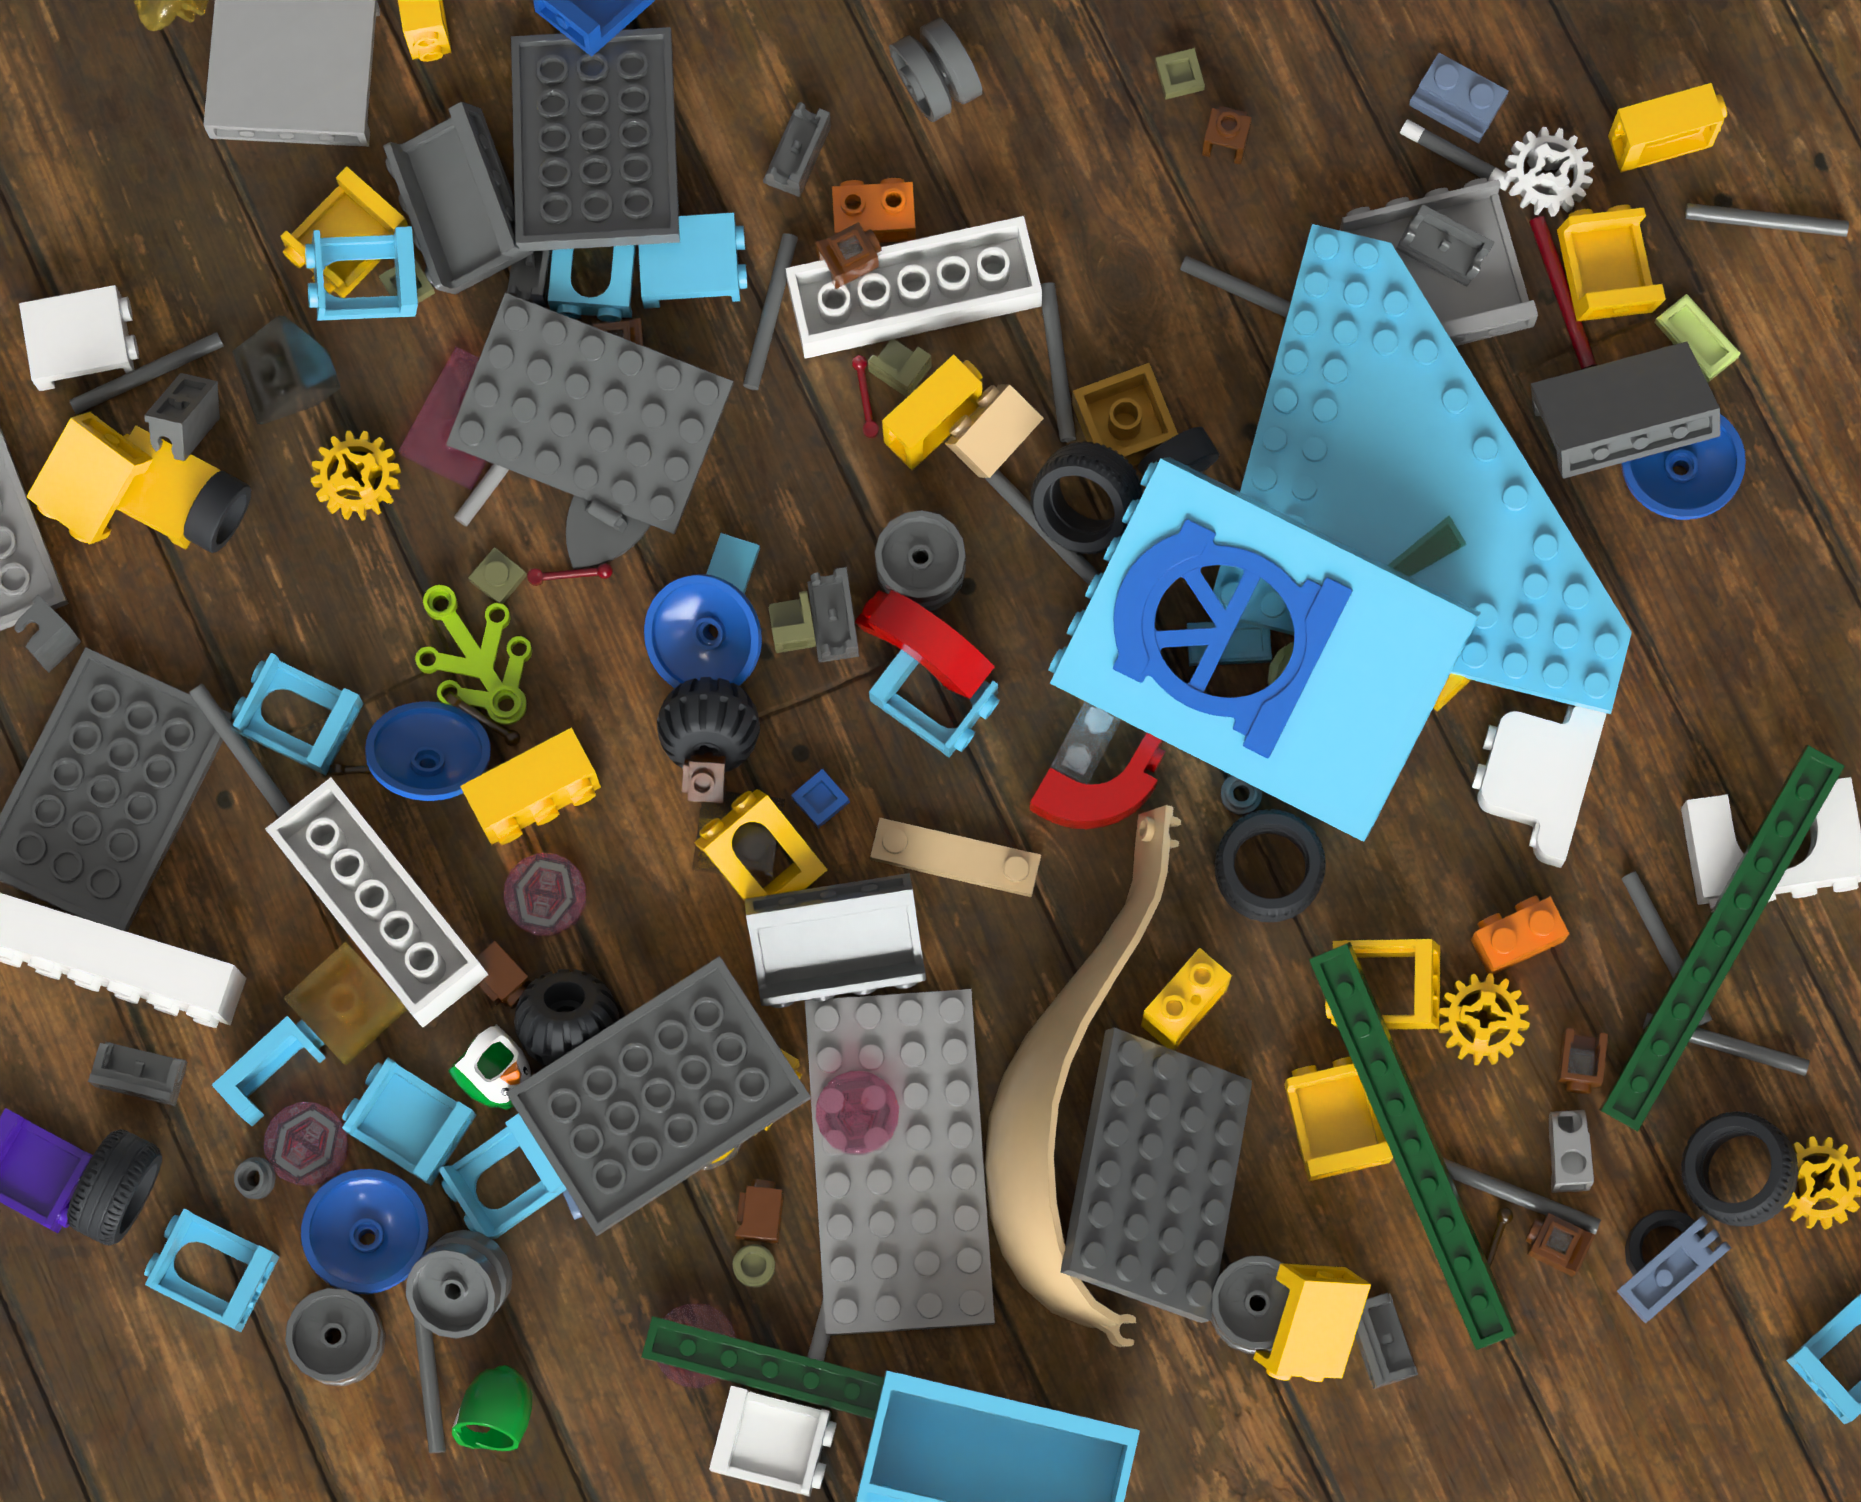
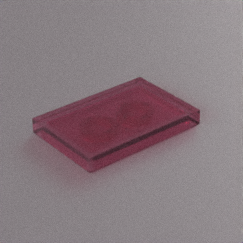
M455 347L400 447L399 454L472 490L487 461L447 446L446 443L480 358Z

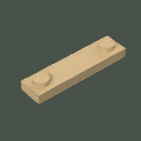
M880 818L870 860L1032 897L1041 855Z

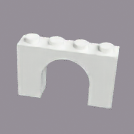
M1851 777L1837 779L1810 827L1811 845L1807 857L1799 865L1786 869L1768 902L1776 900V894L1792 892L1793 898H1801L1817 894V888L1833 886L1834 892H1844L1859 888L1858 882H1861V828ZM1728 794L1686 800L1681 807L1697 904L1709 903L1710 909L1714 908L1744 855L1736 841Z

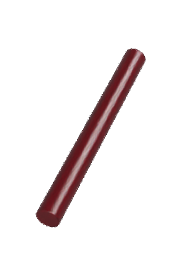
M1545 216L1536 217L1530 220L1529 223L1580 368L1583 370L1597 366L1582 321H1576L1569 284Z

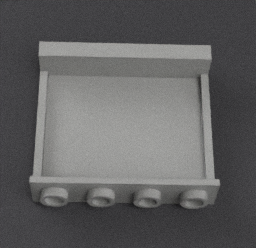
M215 0L203 125L209 138L369 147L368 107L376 16H380L377 0Z
M1486 178L1475 179L1466 183L1464 188L1448 191V188H1438L1426 193L1424 198L1412 201L1407 197L1397 198L1388 202L1386 207L1370 210L1369 207H1360L1348 212L1347 217H1342L1340 231L1390 242L1396 250L1412 215L1424 204L1494 241L1490 252L1484 257L1479 266L1481 267L1479 273L1467 287L1396 250L1455 346L1534 327L1538 317L1534 300L1529 301L1499 198L1498 192L1501 185L1499 179L1490 182Z

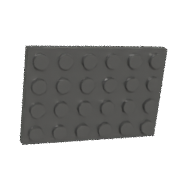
M671 27L621 30L592 57L564 34L511 36L516 245L521 248L518 252L679 243Z
M505 293L446 445L593 502L594 499H598L621 514L676 534L734 381Z
M85 647L0 814V882L74 916L128 932L223 742L221 736L192 696ZM222 710L232 723L234 720L232 719V714Z
M720 956L506 1092L596 1236L811 1099V1096Z
M1115 1027L1105 1030L1060 1273L1200 1323L1211 1321L1212 1292L1219 1276L1252 1080Z

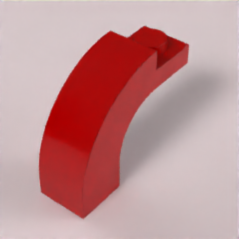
M878 590L875 596L867 601L863 611L855 620V623L864 632L900 648L923 665L948 690L969 699L972 698L995 667L978 649L952 627L921 605L896 591L891 590L887 594Z
M1146 733L1125 770L1116 778L1101 784L1080 783L1050 767L1030 802V811L1052 823L1075 829L1105 827L1129 817L1146 803L1157 787L1158 780L1146 774V772L1149 770L1155 773L1166 753V751L1160 749L1163 740Z

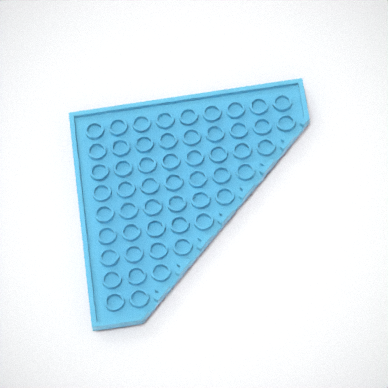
M1312 224L1240 492L1480 611L1481 614L1451 671L1452 674L1611 714L1632 634L1630 628L1392 243ZM1220 565L1213 592L1226 610L1244 571L1238 567ZM1260 578L1239 622L1294 635L1293 621L1287 605L1278 592L1269 583Z

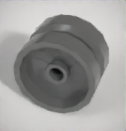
M941 17L920 27L921 43L916 38L906 35L889 45L891 58L902 82L915 104L930 122H935L951 113V97L961 104H966L982 95V85L971 59L954 31Z
M923 510L907 512L890 521L879 535L875 559L878 583L883 592L889 594L891 590L896 591L928 611L937 610L952 601L962 587L966 572L964 542L954 524L940 514ZM923 558L926 559V562L924 564H917V559Z
M469 1230L449 1232L435 1241L414 1264L407 1277V1301L411 1312L421 1325L433 1333L455 1339L470 1336L483 1328L493 1317L494 1313L504 1304L511 1291L513 1272L507 1255L494 1240L480 1232Z
M1247 1256L1231 1263L1218 1277L1212 1292L1211 1322L1217 1335L1231 1348L1247 1354H1255L1256 1350L1272 1351L1290 1291L1289 1288L1276 1280L1280 1263L1283 1262L1267 1256ZM1252 1297L1255 1300L1261 1297L1265 1301L1262 1311L1256 1312L1251 1309L1249 1301Z
M326 1288L309 1294L295 1306L287 1321L285 1342L290 1358L304 1374L325 1385L347 1386L362 1381L376 1369L384 1353L386 1333L381 1317L367 1301L345 1289ZM337 1329L341 1332L340 1341L336 1344L328 1343L333 1339L331 1332Z

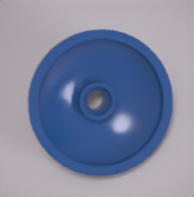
M1720 414V437L1621 463V468L1629 490L1643 506L1664 517L1690 520L1705 517L1720 510L1733 498L1742 482L1746 460L1744 446L1738 432ZM1683 466L1687 473L1685 475H1678L1673 471V467Z
M694 574L669 583L655 596L645 618L644 640L648 656L659 675L673 688L687 680L694 678L700 680L701 677H712L713 680L721 678L728 680L729 683H735L740 686L751 675L758 662L761 652L762 635L756 611L744 593L732 583L713 575ZM710 624L717 628V638L710 634Z
M426 701L405 704L381 716L368 733L365 754L367 765L372 775L388 790L410 799L437 801L462 794L461 785L486 773L490 762L491 749L485 729L474 717L455 706Z
M375 1169L349 1171L334 1177L324 1184L310 1200L301 1225L303 1250L315 1273L332 1287L345 1289L353 1294L382 1292L404 1281L414 1264L424 1255L429 1236L427 1214L417 1193L399 1177ZM371 1233L375 1235V1240L370 1245H363L360 1242L364 1234Z

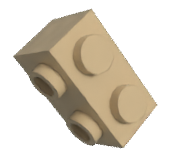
M1001 384L997 387L991 385L976 401L980 406L970 417L967 415L962 416L949 430L952 436L945 444L978 477L990 478L1044 419L1010 384Z

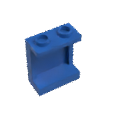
M533 0L536 13L592 57L655 0Z

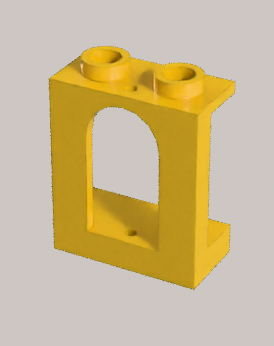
M758 789L753 793L747 791L740 795L731 805L733 810L721 820L715 818L707 823L700 831L701 837L694 842L699 849L706 853L743 900L805 890L827 871V868L769 796ZM748 822H757L765 826L794 861L764 888L758 884L732 849V838L739 826Z

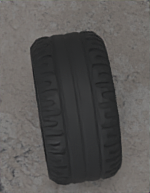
M1086 441L1066 445L1051 455L1034 479L1030 503L1035 521L1038 522L1042 532H1045L1046 536L1051 538V541H1055L1057 545H1061L1064 549L1067 548L1069 551L1080 552L1081 554H1097L1107 551L1113 538L1122 536L1127 527V524L1123 523L1122 519L1131 501L1141 499L1143 495L1140 477L1136 474L1137 471L1133 469V465L1129 464L1122 454H1118V451L1112 450L1111 447L1107 448L1104 444L1100 445V443L1094 444L1093 442ZM1065 476H1082L1099 484L1111 498L1115 517L1107 520H1094L1077 513L1068 505L1062 495L1060 478Z
M1259 810L1238 819L1224 834L1216 854L1215 878L1224 899L1235 911L1249 919L1260 922H1280L1303 912L1317 896L1325 875V853L1316 832L1301 818L1281 810ZM1260 834H1276L1287 838L1298 847L1305 860V875L1302 883L1293 893L1275 899L1262 898L1249 892L1240 883L1235 873V857L1240 846L1249 838Z
M1733 1111L1714 1116L1695 1130V1133L1691 1135L1687 1141V1146L1684 1148L1681 1171L1687 1194L1699 1209L1724 1224L1740 1227L1761 1224L1783 1210L1784 1206L1788 1204L1793 1196L1792 1193L1795 1191L1798 1178V1161L1794 1148L1780 1129L1756 1114ZM1745 1135L1755 1136L1767 1145L1770 1152L1771 1172L1768 1181L1758 1194L1746 1201L1727 1203L1720 1200L1714 1195L1709 1183L1708 1172L1713 1155L1722 1144L1732 1138Z
M119 1129L111 1132L97 1148L75 1189L67 1213L70 1227L104 1245L110 1246L120 1242L137 1219L154 1186L162 1163L160 1149L155 1144L127 1130Z

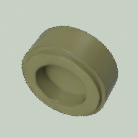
M749 1244L742 1247L736 1253L733 1259V1271L736 1278L743 1285L753 1288L761 1287L772 1279L775 1273V1260L766 1247L758 1244Z

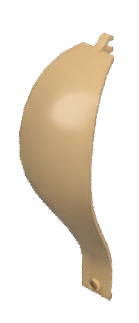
M1168 805L1138 814L1133 879L1126 903L1096 949L1025 1036L1002 1076L988 1118L984 1161L988 1210L1004 1259L1020 1285L1051 1313L1089 1328H1098L1106 1333L1111 1344L1117 1347L1134 1345V1340L1123 1338L1119 1329L1122 1323H1136V1317L1130 1314L1118 1315L1096 1301L1080 1279L1060 1273L1066 1246L1056 1200L1055 1137L1059 1102L1071 1062L1089 1023L1140 942L1161 900L1168 873L1169 851L1179 846V841L1170 840L1169 827L1181 825V820L1173 816V807Z

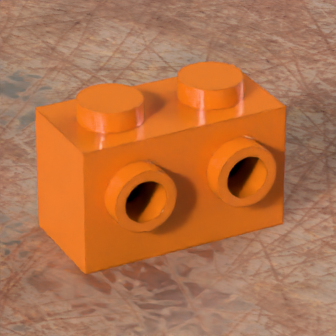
M887 178L882 180L880 184L864 185L863 181L849 180L842 182L840 186H832L835 234L859 222L864 232L869 229L874 232L879 243L916 240L913 182H905L901 178Z
M1533 896L1515 906L1517 912L1502 919L1500 913H1497L1477 923L1479 930L1475 931L1471 942L1487 974L1491 973L1494 975L1565 941L1569 932L1551 896L1541 901L1538 896Z

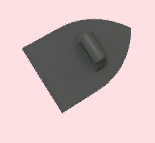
M574 495L566 521V544L573 569L598 566L623 555L644 536L651 525L621 514L598 499H594L591 502Z

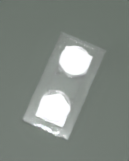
M1085 701L1051 768L1077 782L1089 784L1122 719Z

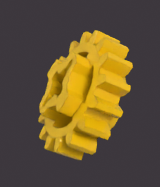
M350 430L346 431V441L340 442L338 438L333 436L331 437L332 449L328 450L324 447L318 449L323 457V461H312L314 471L320 473V475L312 477L311 482L314 487L321 488L316 493L319 501L329 500L327 504L329 512L333 514L341 508L344 519L349 520L352 512L357 511L361 520H366V510L372 508L377 515L381 513L379 503L382 500L392 504L394 500L388 491L389 489H400L399 481L392 476L401 473L399 464L390 463L395 459V453L392 448L383 451L385 443L381 437L370 443V436L367 431H363L360 439H355ZM353 451H363V452H367V454L364 455V456H362V455L353 454V453H351V452H353ZM338 460L339 463L336 473L330 476L331 469L334 463ZM348 464H351L353 469L362 475L361 479L365 485L364 487H361L359 482L351 477ZM382 475L381 482L378 488L374 491L373 487L375 480L377 477ZM347 495L361 497V499L350 500L344 497H346Z
M1488 973L1485 981L1482 983L1479 982L1476 974H1471L1469 986L1466 987L1464 983L1458 980L1454 984L1457 995L1447 992L1444 995L1443 1000L1450 1007L1439 1009V1017L1447 1019V1022L1442 1024L1438 1031L1439 1033H1450L1451 1037L1445 1046L1448 1049L1458 1045L1461 1048L1458 1054L1459 1059L1462 1060L1470 1053L1473 1054L1474 1065H1479L1483 1056H1488V1060L1493 1065L1498 1062L1499 1052L1507 1058L1512 1056L1513 1050L1510 1043L1521 1046L1525 1039L1517 1032L1529 1028L1530 1023L1520 1019V1016L1527 1013L1529 1008L1528 1005H1517L1516 1001L1522 994L1520 990L1514 991L1511 994L1506 990L1509 980L1504 979L1498 986L1494 984V977L1491 973ZM1479 993L1477 1002L1473 1005L1458 1006L1467 996ZM1496 997L1505 1003L1509 1012L1501 1010L1495 1002ZM1481 1010L1487 1011V1018L1494 1020L1486 1028H1481L1480 1020L1473 1018L1477 1017ZM1457 1026L1465 1027L1472 1037L1471 1042L1463 1037ZM1496 1032H1509L1502 1041L1488 1046L1490 1036Z
M1814 1136L1809 1137L1806 1142V1149L1799 1142L1794 1143L1792 1146L1798 1161L1797 1181L1800 1195L1797 1198L1795 1192H1793L1790 1201L1784 1206V1208L1790 1206L1794 1210L1790 1220L1794 1222L1801 1216L1806 1217V1228L1809 1229L1814 1227L1817 1220H1820L1824 1229L1830 1228L1832 1226V1217L1842 1224L1848 1220L1845 1209L1856 1212L1860 1208L1857 1202L1853 1200L1854 1197H1861V1187L1857 1186V1182L1861 1180V1172H1855L1853 1168L1860 1161L1859 1157H1852L1848 1160L1845 1156L1848 1146L1844 1144L1837 1150L1833 1149V1141L1830 1137H1827L1821 1146H1818ZM1815 1155L1827 1157L1822 1163L1814 1165L1809 1161L1802 1160ZM1840 1168L1845 1175L1846 1188L1840 1184L1838 1173ZM1828 1169L1824 1176L1826 1179L1823 1182L1826 1188L1810 1196L1814 1190L1815 1180L1813 1178ZM1826 1201L1830 1205L1834 1204L1836 1206L1829 1210L1812 1209L1816 1202Z

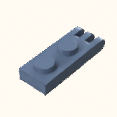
M1701 1216L1617 1290L1619 1295L1644 1323L1653 1318L1731 1249V1246L1726 1241L1718 1245L1714 1252L1708 1247L1720 1235L1715 1228L1702 1239L1696 1234L1708 1223L1704 1216Z

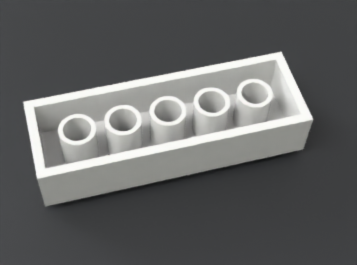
M1024 216L881 247L882 251L877 253L878 268L837 289L832 284L831 272L824 260L785 268L804 358L1042 306V289ZM861 252L852 253V254L843 255V256H844L845 259L847 260V259H849V258H851V257H853V256H855V255H857V254H859V253H861Z
M331 777L265 828L422 1027L426 1026L488 976L478 960Z
M0 893V962L20 968L22 961L28 963V966L35 968V972L58 980L61 974H66L67 978L74 980L75 984L80 987L99 992L100 986L107 987L108 991L115 993V997L131 1003L138 1004L140 998L147 999L146 1002L154 1005V1009L177 1016L179 1010H182L187 1015L194 1017L193 1021L212 1028H217L219 1022L231 1025L246 981V977L235 965Z

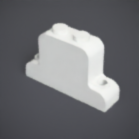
M1568 706L1563 724L1513 711L1503 716L1498 727L1489 725L1483 749L1490 750L1486 765L1478 764L1472 788L1479 789L1477 796L1478 804L1483 811L1489 814L1532 826L1533 832L1529 846L1533 847L1536 858L1542 863L1561 868L1566 861L1607 713L1579 706Z

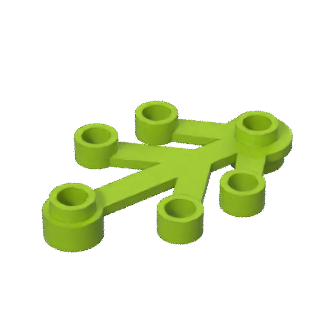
M435 585L429 588L423 598V605L427 614L435 620H442L466 658L438 653L433 647H423L415 656L418 668L427 674L440 670L480 678L488 691L461 688L457 682L446 680L437 689V696L440 702L451 705L443 698V692L446 688L453 687L457 689V696L470 706L486 709L490 718L496 723L510 725L518 722L524 716L527 709V700L524 693L519 689L524 663L532 656V647L529 640L522 636H516L509 640L507 653L510 658L502 683L494 671V665L502 631L509 625L511 620L508 608L502 603H493L487 607L485 611L487 624L480 649L456 613L458 603L454 592L444 585ZM437 600H448L449 605L444 611L435 610L434 604ZM496 610H501L505 613L504 619L498 623L491 621V614ZM518 643L527 646L526 653L522 656H516L512 653L513 647ZM426 654H433L436 660L433 665L424 666L421 664L422 657ZM502 700H513V708L507 712L500 710L499 704Z

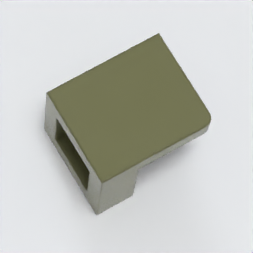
M891 339L878 357L872 355L868 360L869 372L906 398L916 389L932 367L931 355L920 347H917L913 352L895 339Z
M807 591L799 592L800 599L769 605L776 653L816 647Z

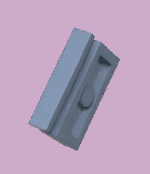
M1438 53L1419 84L1417 91L1410 99L1409 106L1479 144L1507 98L1509 91L1445 55Z

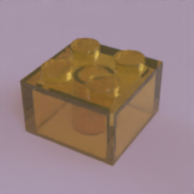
M344 942L283 998L345 1066L408 1010L402 1001L347 942Z

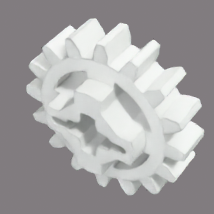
M1542 127L1538 133V138L1529 131L1523 138L1524 143L1516 141L1511 149L1515 155H1509L1505 160V165L1512 169L1507 171L1504 181L1515 183L1509 194L1510 196L1521 194L1523 197L1520 203L1521 208L1532 203L1535 205V215H1539L1545 207L1548 208V212L1552 217L1558 213L1560 205L1566 212H1569L1574 207V201L1581 202L1586 195L1583 189H1588L1593 181L1592 178L1585 174L1589 173L1594 166L1592 162H1583V158L1588 152L1587 147L1578 150L1574 147L1578 137L1574 135L1567 141L1563 139V129L1559 128L1554 136H1549L1547 127ZM1528 156L1529 160L1527 162L1531 168L1529 172L1524 175V160L1525 157ZM1542 169H1544L1545 171H1554L1558 169L1555 175H1553L1551 172L1547 174L1542 173L1541 175H1539ZM1573 169L1574 180L1570 188L1568 186L1570 180L1567 177V173Z

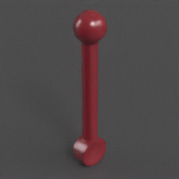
M858 355L853 358L852 366L857 370L865 417L863 434L867 438H874L879 433V427L873 421L865 373L868 361L864 356Z
M607 563L600 564L598 568L542 572L534 568L528 572L527 578L533 586H539L545 580L599 576L602 579H607L613 574V569Z

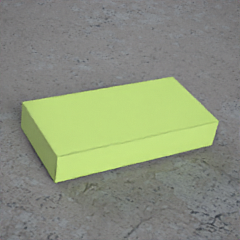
M1688 294L1684 295L1657 317L1654 322L1674 345L1688 342L1707 382L1711 381L1739 358L1741 354Z

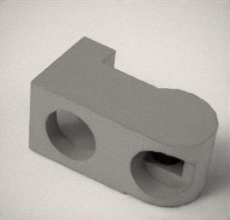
M1585 1110L1550 1112L1551 1192L1589 1191L1594 1183L1590 1133H1588Z

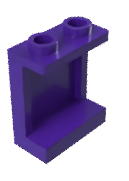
M5 1108L0 1116V1202L46 1228L59 1233L62 1226L65 1228L69 1226L67 1213L72 1196L93 1155Z

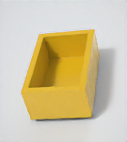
M572 727L460 786L491 845L498 841L501 845L514 841L523 834L521 829L534 822L539 826L552 821L559 815V809L570 803H573L574 806L582 805L596 796L595 790L601 788L595 770Z

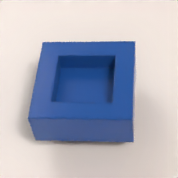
M823 769L791 795L793 801L818 829L850 803L849 798Z

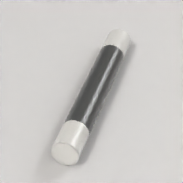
M1408 119L1403 125L1400 134L1478 177L1486 178L1488 182L1499 179L1500 189L1504 191L1509 187L1511 182L1504 181L1505 172Z

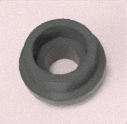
M1234 776L1228 777L1221 788V801L1225 808L1234 814L1245 815L1253 812L1259 806L1262 799V790ZM1238 788H1243L1247 790L1249 798L1245 801H1238L1234 798L1233 792Z
M251 1157L244 1160L234 1174L236 1188L243 1196L249 1199H262L271 1193L275 1185L276 1176L274 1168L264 1158ZM257 1171L260 1175L258 1186L254 1182V1175Z

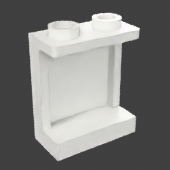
M115 285L19 303L31 380L39 391L54 389V381L119 368H123L126 374L134 370L133 360L139 359V351L135 335L129 336L127 321H133L132 309L129 298H122Z
M731 1386L709 1469L712 1472L810 1497L812 1487L821 1488L826 1464L819 1463L823 1446L831 1448L837 1423L830 1421L831 1412L828 1410H819Z

